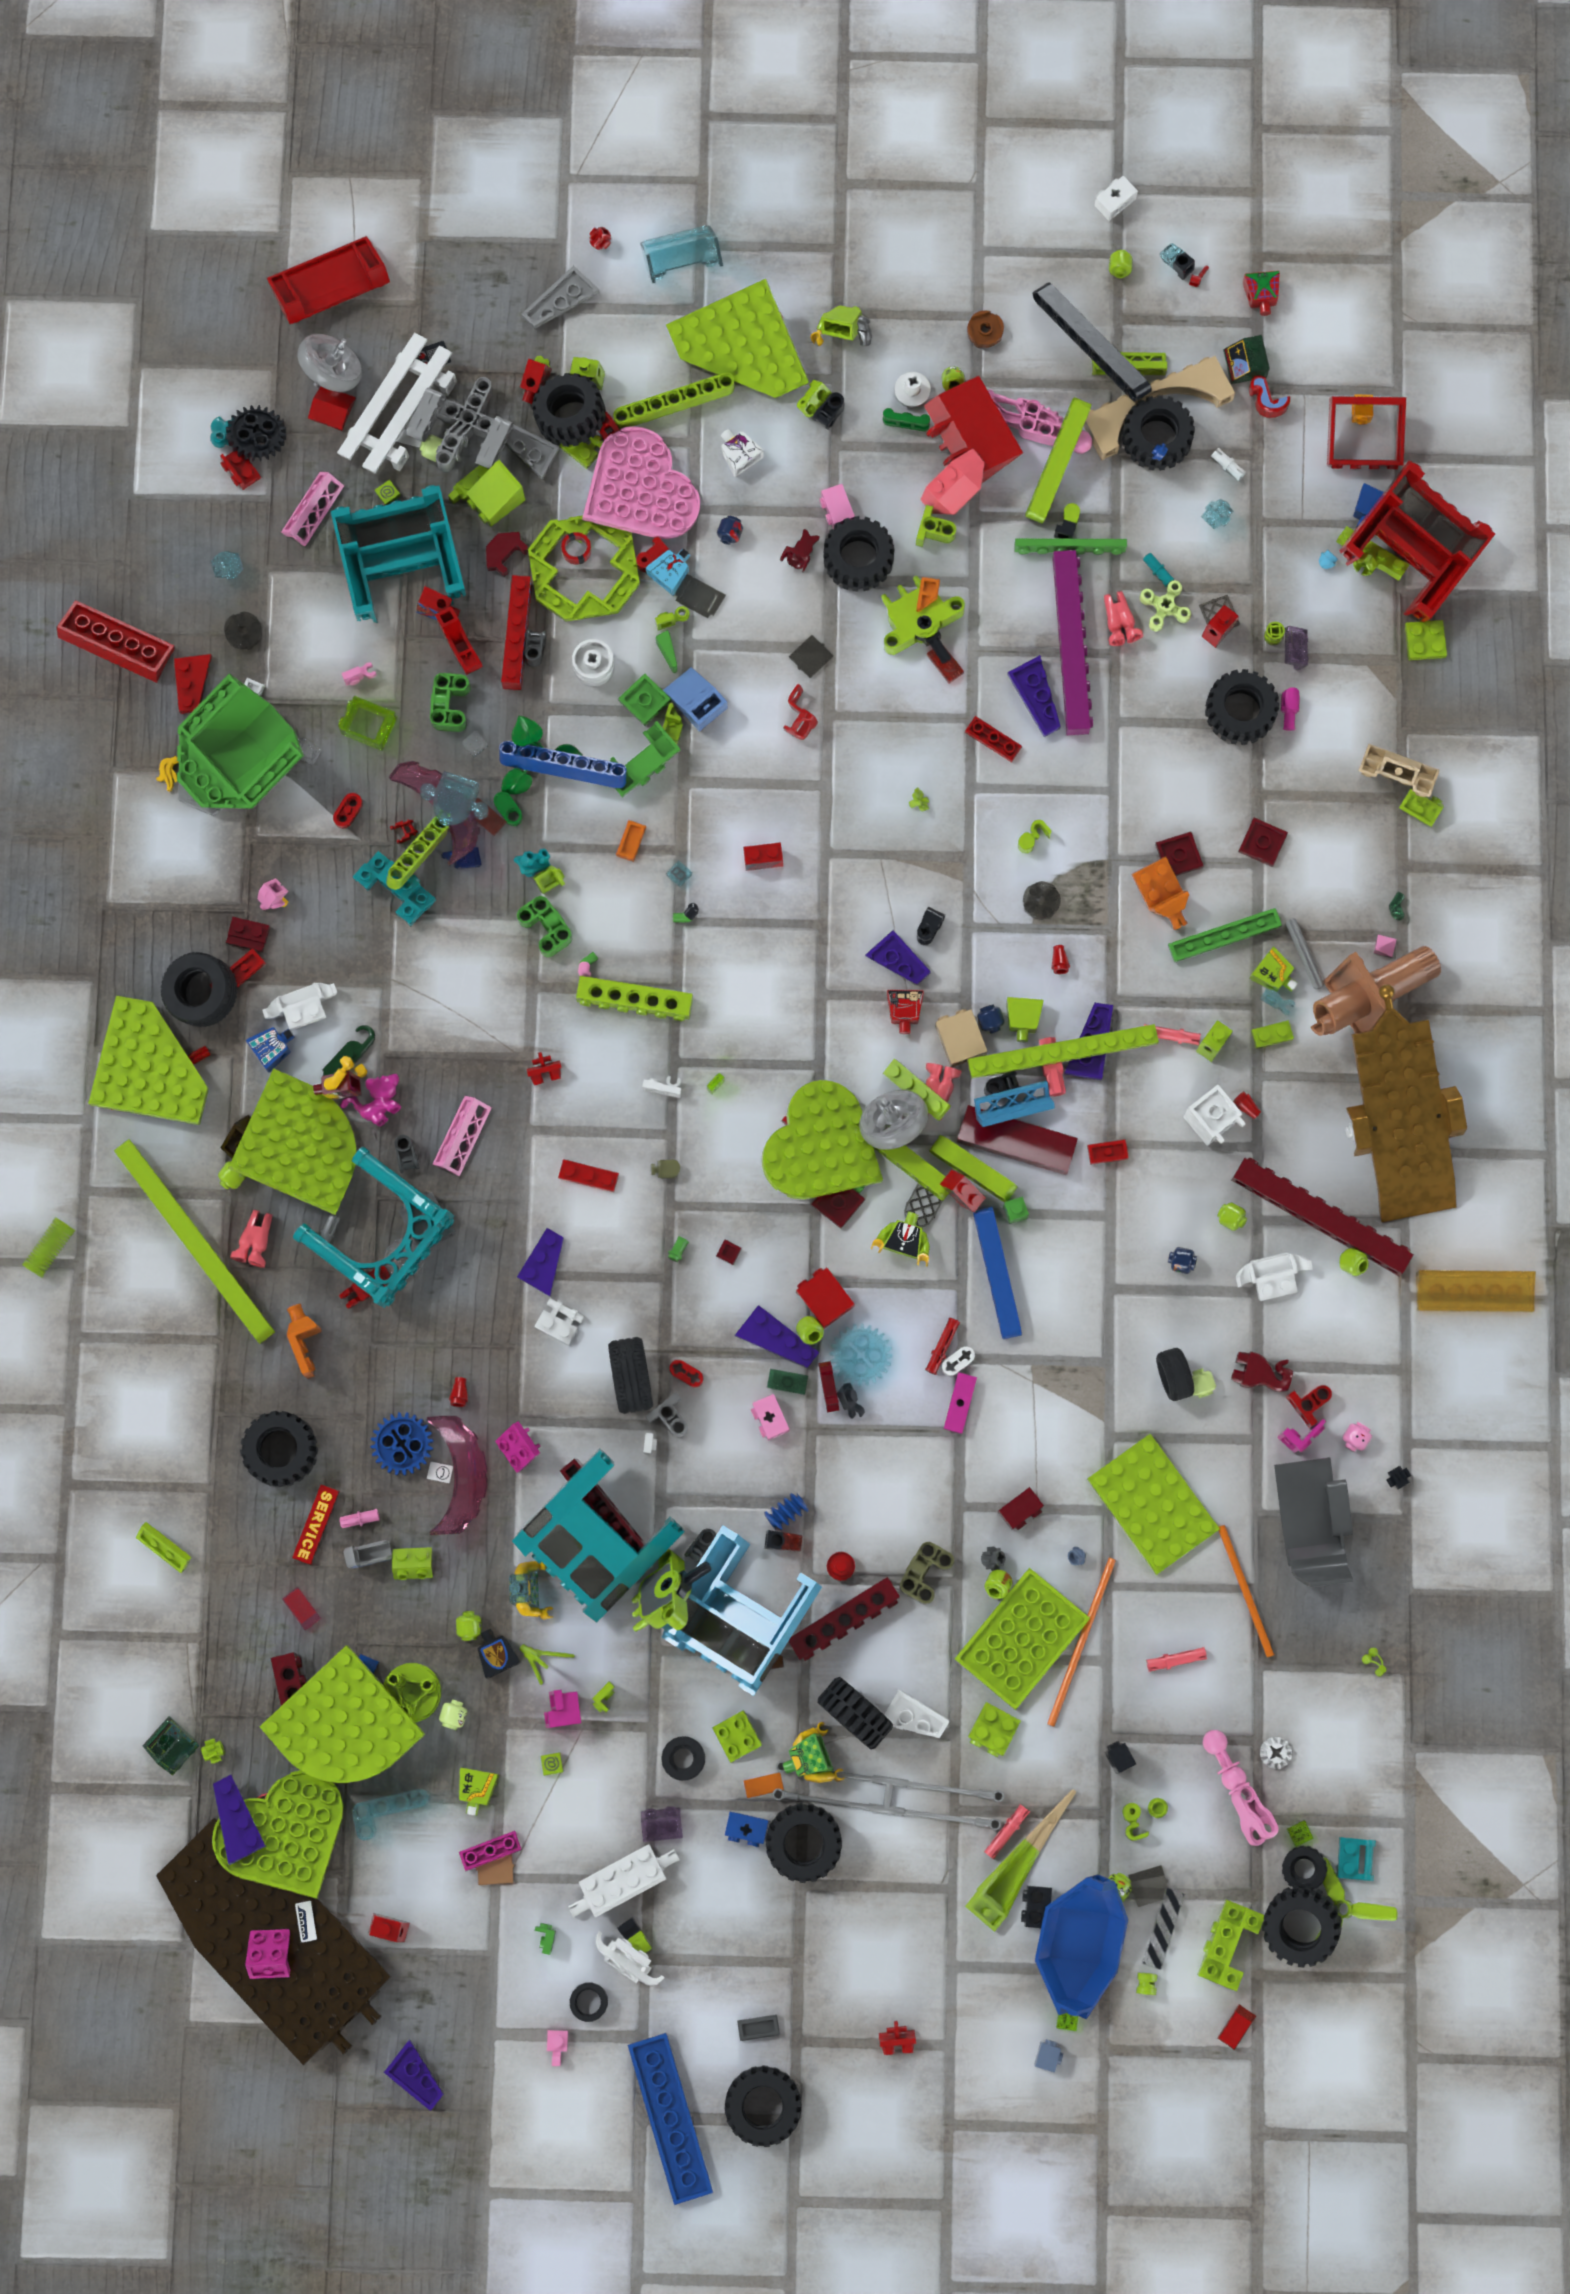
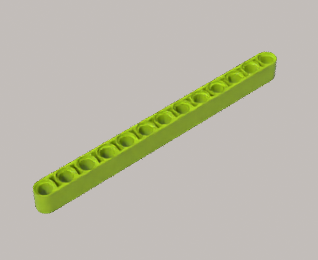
M128 1139L114 1150L116 1155L257 1342L261 1344L275 1333L274 1329L132 1141Z

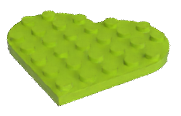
M817 1080L805 1084L793 1095L787 1108L788 1125L776 1130L770 1136L762 1151V1169L766 1179L775 1190L778 1189L786 1194L787 1197L793 1199H810L883 1181L874 1148L861 1135L859 1122L862 1110L858 1100L851 1091L833 1081Z
M299 1770L277 1780L268 1791L265 1799H244L266 1847L229 1865L220 1818H218L213 1830L212 1845L217 1860L230 1874L245 1880L318 1899L343 1819V1800L333 1782L316 1779Z

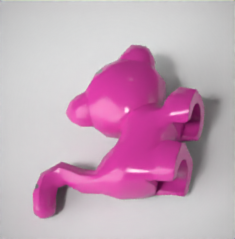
M398 1075L379 1076L365 1081V1086L374 1099L373 1102L362 1105L356 1096L347 1097L342 1100L340 1107L345 1109L349 1103H353L354 1108L360 1113L362 1118L372 1121L379 1127L383 1126L388 1121L385 1113L388 1111L396 1114L402 1107L398 1102L391 1100L396 1095V1086L399 1083Z

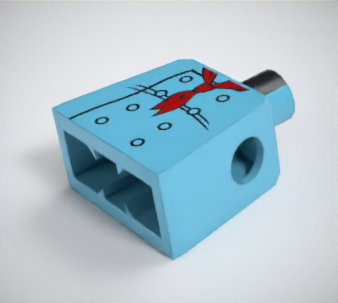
M682 549L677 555L667 550L646 567V574L674 596L689 573V566L685 562L690 557V554L685 549Z

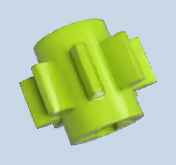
M215 1738L204 1741L205 1746L201 1747L204 1760H210L211 1764L222 1761L221 1756L225 1755L222 1742H216Z

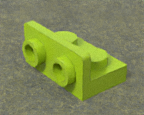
M1411 787L1399 808L1432 827L1444 808V805L1441 804L1443 801L1435 796H1432V798L1427 796L1420 797L1412 791L1413 787Z
M610 1681L592 1698L595 1701L593 1706L600 1713L603 1710L605 1712L609 1710L602 1700L605 1699L607 1701L615 1693L612 1690L615 1686Z

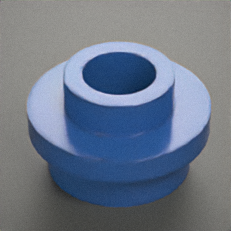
M1162 443L1155 446L1152 454H1154L1152 459L1160 461L1168 451V448L1165 447L1166 444Z

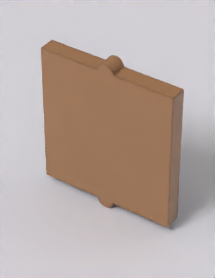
M486 1851L487 1854L493 1853V1851ZM512 1854L476 1867L478 1871V1885L514 1883L513 1868L515 1865L512 1864Z

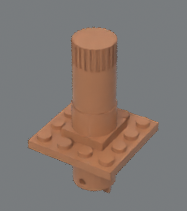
M1421 946L1386 966L1369 973L1363 959L1356 952L1352 953L1323 981L1330 994L1313 1004V1013L1317 1023L1310 1028L1319 1036L1334 1034L1349 1025L1355 1033L1370 1031L1384 1010H1386L1384 999L1379 995L1381 986L1389 984L1394 988L1395 994L1392 1002L1395 1001L1397 998L1440 975L1441 964L1437 955L1429 947Z

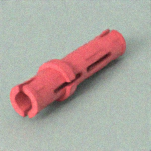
M1155 1026L1157 1036L1160 1039L1177 1041L1178 1044L1183 1042L1199 1046L1201 1033L1187 1032L1181 1028L1180 1030Z
M1202 1647L1171 1655L1163 1654L1162 1657L1147 1659L1146 1662L1148 1671L1151 1672L1164 1668L1168 1670L1173 1666L1206 1660L1207 1655L1205 1648Z
M1020 1804L1014 1814L1006 1819V1824L984 1852L992 1859H995L1013 1833L1020 1829L1021 1823L1030 1811Z

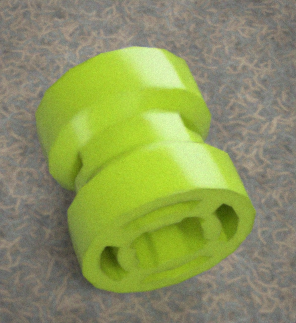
M1280 622L1268 624L1264 633L1266 643L1269 645L1279 644L1285 633L1284 626Z
M1138 1972L1137 1979L1139 1980V1985L1136 1988V1993L1156 1995L1155 1982L1157 1981L1158 1974Z

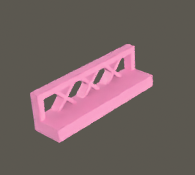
M319 472L281 533L286 537H293L302 546H306L344 485L329 472ZM331 481L337 486L333 493L328 492V485ZM321 497H325L326 505L324 508L319 509L318 500ZM315 512L316 520L314 523L309 524L308 516L310 513ZM303 527L306 528L304 539L297 535L300 528Z
M464 1096L433 1162L434 1166L460 1176L491 1111L490 1106L476 1098ZM479 1105L480 1107L484 1108V1111L482 1115L477 1118L476 1110ZM474 1123L475 1130L469 1135L467 1129L470 1124ZM466 1141L467 1147L465 1151L461 1152L459 1146L461 1142ZM458 1158L459 1164L455 1170L450 1165L453 1159Z

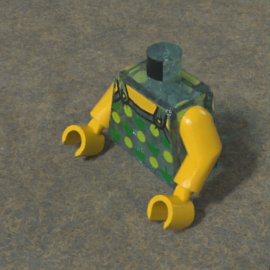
M536 1561L520 1563L515 1573L509 1575L510 1603L516 1606L521 1615L540 1616L541 1619L546 1620L553 1618V1616H549L547 1611L553 1610V1608L550 1606L539 1609L537 1569L546 1570L547 1567L543 1562L540 1564Z

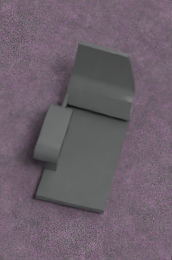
M1330 1457L1274 1465L1288 1566H1291L1293 1576L1309 1587L1353 1582L1347 1564L1343 1536L1353 1535L1346 1479L1333 1481Z

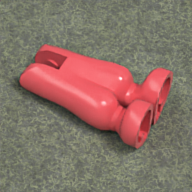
M1123 591L1116 593L1118 603L1114 604L1110 594L1104 595L1108 629L1112 633L1108 639L1111 646H1121L1125 643V636L1121 628L1125 631L1127 643H1133L1143 637L1142 630L1134 628L1135 620Z
M926 1063L925 1068L930 1073V1077L926 1080V1085L948 1103L954 1088L952 1081L955 1078H959L962 1071L945 1066L943 1080L940 1082L939 1079L943 1066Z
M253 1210L247 1226L239 1239V1248L231 1253L230 1258L241 1263H246L248 1259L249 1264L265 1268L266 1261L261 1254L267 1248L273 1215L266 1213L260 1227L256 1226L260 1211ZM252 1247V1252L248 1258V1250Z

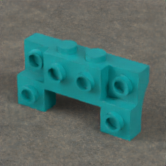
M377 851L367 864L364 863L353 875V879L364 886L367 891L379 881V883L404 902L395 913L411 927L434 904L436 898L420 885L421 881L414 874L400 889L393 890L389 888L386 880L388 871L394 862Z

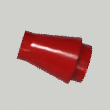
M1056 945L1053 947L1051 969L1055 974H1066L1069 972L1070 964L1064 946Z
M1243 1091L1233 1101L1239 1110L1252 1119H1255L1261 1113L1249 1093L1246 1094Z
M455 1378L449 1397L451 1406H466L468 1402L466 1378Z

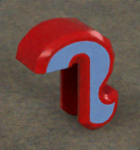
M1257 375L1251 380L1249 394L1251 397L1257 395L1255 407L1258 413L1266 418H1276L1283 415L1289 407L1290 396L1272 400L1265 377Z

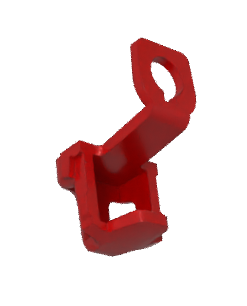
M797 684L789 696L788 703L799 715L791 728L785 725L783 729L790 735L804 740L810 731L817 726L818 721L812 713L796 705V702L803 693L801 685ZM804 721V723L802 724V726L800 727V729H799L798 732H797V729L799 728V726L801 725V723Z

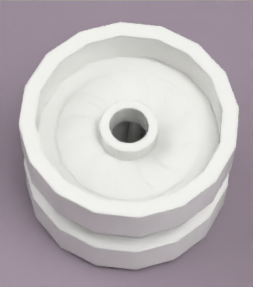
M588 639L581 642L575 648L572 655L574 673L579 681L592 687L605 684L612 677L614 659L607 644L597 639Z

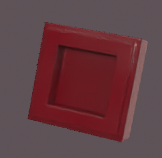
M725 1239L716 1257L734 1265L742 1248Z

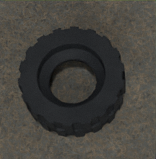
M686 1736L674 1738L666 1744L662 1751V1766L665 1772L676 1780L686 1781L693 1779L699 1775L705 1765L704 1749L693 1738ZM683 1748L688 1749L693 1755L692 1764L684 1769L677 1767L674 1763V1754L677 1750Z
M1303 1845L1293 1848L1286 1855L1282 1864V1874H1284V1879L1290 1887L1300 1885L1301 1888H1305L1307 1885L1312 1886V1890H1314L1323 1883L1326 1877L1327 1863L1322 1853L1320 1854L1316 1848L1313 1849L1311 1846L1305 1847ZM1300 1859H1308L1313 1863L1315 1871L1310 1878L1303 1879L1296 1874L1295 1864Z

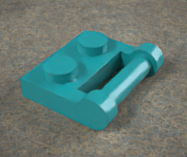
M1339 1837L1337 1877L1374 1881L1372 1865L1374 1846L1376 1847V1840ZM1360 1845L1366 1846L1364 1874L1358 1873Z

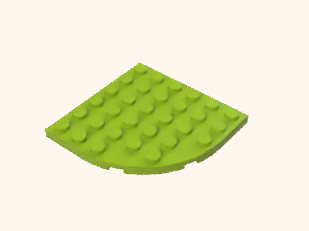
M273 1068L228 1169L336 1215L355 1169V1164L352 1162L353 1156L356 1153L354 1133L346 1115L334 1100L323 1096V1094L315 1095L312 1085Z
M346 1645L259 1726L279 1751L296 1768L316 1779L334 1783L362 1781L380 1774L397 1762L425 1735L349 1645Z

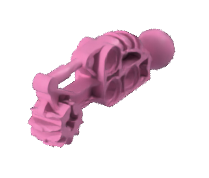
M988 390L1007 425L1018 429L1022 438L1050 446L1054 445L1064 420L1062 416L1058 415L1057 411L1053 412L1050 407L1045 408V405L1040 404L1039 401L1034 399L1018 398L1014 400L996 394L993 390ZM997 402L1015 405L1019 414L1006 411ZM1030 409H1034V410H1036L1037 412L1031 413V412H1029V410H1030ZM1024 426H1030L1031 429H1025ZM1046 430L1049 434H1043L1041 431ZM1085 430L1081 431L1073 450L1077 454H1084L1090 450L1093 440L1088 432Z

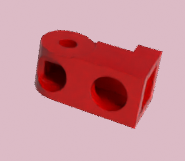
M658 536L652 540L653 546L646 552L639 553L636 558L637 567L641 572H646V567L669 550Z

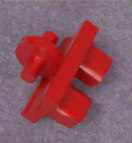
M542 1052L538 1053L539 1058L532 1060L533 1065H541L527 1069L528 1077H531L534 1085L544 1083L542 1073L549 1072L551 1081L561 1079L560 1068L562 1067L560 1060L545 1064V1062L552 1060L550 1055L543 1057Z
M894 2021V2027L886 2028L887 2032L879 2033L880 2047H882L884 2055L895 2054L894 2046L902 2045L903 2053H913L914 2044H916L915 2030H907L906 2026L898 2027V2021Z

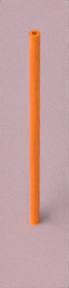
M1108 1558L1087 1615L1090 1619L1082 1628L1047 1722L1050 1726L1054 1727L1115 1565L1116 1560L1113 1558Z

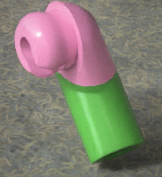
M591 952L580 961L579 976L591 977L590 965L598 960L594 952Z

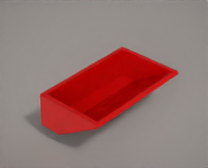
M980 376L974 377L937 395L924 405L934 423V426L927 431L926 435L932 438L941 435L944 443L939 446L940 450L944 451L948 448L951 453L944 460V466L949 465L959 456L974 449L985 462L983 483L1023 454Z

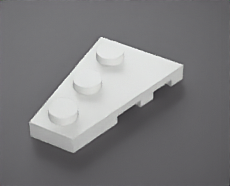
M900 1689L884 1714L893 1723V1727L937 1738L941 1737L950 1722L946 1717Z

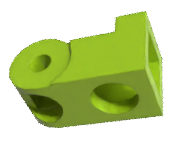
M812 380L809 384V390L797 403V408L808 418L812 417L829 395L832 394L822 382Z

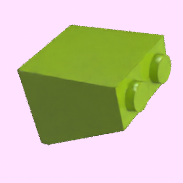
M500 460L496 461L466 493L468 499L466 502L472 510L476 509L480 520L484 524L488 523L490 527L525 501L522 485Z

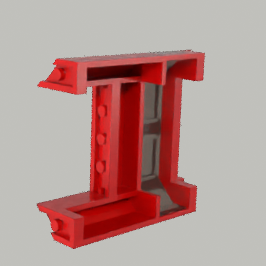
M1408 461L1339 551L1340 553L1344 552L1343 556L1347 558L1346 565L1348 566L1360 559L1364 554L1363 549L1373 536H1378L1429 580L1404 612L1406 616L1413 614L1417 619L1421 618V622H1426L1433 617L1494 537L1495 533L1488 524L1479 520L1472 524L1467 516L1461 515L1453 504L1447 503L1439 492L1433 491L1429 484L1422 480V477L1425 475L1422 468L1418 464Z

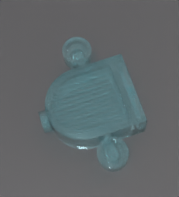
M444 771L437 788L430 783H425L420 788V795L423 799H433L434 813L442 825L460 824L468 818L471 811H473L474 816L478 819H484L488 815V806L483 802H475L479 793V783Z

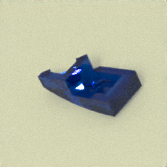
M478 847L452 850L441 854V857L454 864L456 869L459 867L462 869L475 868L482 865Z

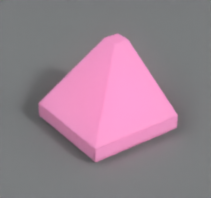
M1378 935L1374 953L1392 958L1397 939Z

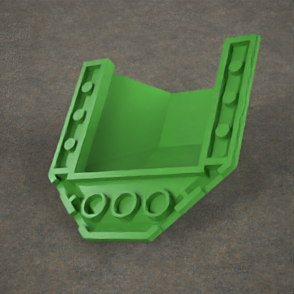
M228 674L178 726L179 746H177V761H179V772H177V781L202 808L253 809L304 756L296 732L268 701L231 674Z

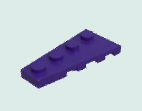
M232 1775L213 1783L228 1864L231 1865L266 1846Z

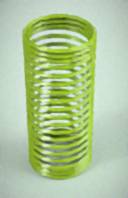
M56 1217L52 1221L54 1224H50L52 1227L48 1226L49 1229H46L47 1232H44L45 1235H42L43 1238H40L42 1241H38L40 1244L36 1243L38 1247L34 1246L35 1249H32L33 1252H30L31 1255H28L31 1259L26 1258L28 1261L24 1260L22 1264L41 1278L46 1273L44 1270L48 1271L46 1267L50 1268L48 1264L52 1265L51 1262H54L53 1259H56L55 1256H58L60 1253L58 1250L62 1251L60 1247L64 1248L62 1244L66 1245L65 1242H68L67 1239H70L67 1235L72 1236L75 1232L73 1228Z

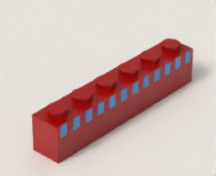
M512 575L501 679L503 689L522 690L525 640L532 593L531 576Z

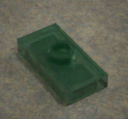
M770 1369L767 1388L805 1395L808 1375Z

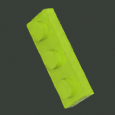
M145 1522L141 1526L136 1539L178 1572L182 1573L192 1557L149 1523Z

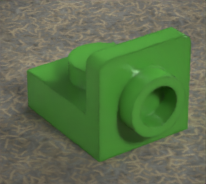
M540 1923V1926H535L534 1931L543 1932L546 1935L541 1937L539 1948L543 1949V1954L550 1955L556 1930L552 1929V1925Z

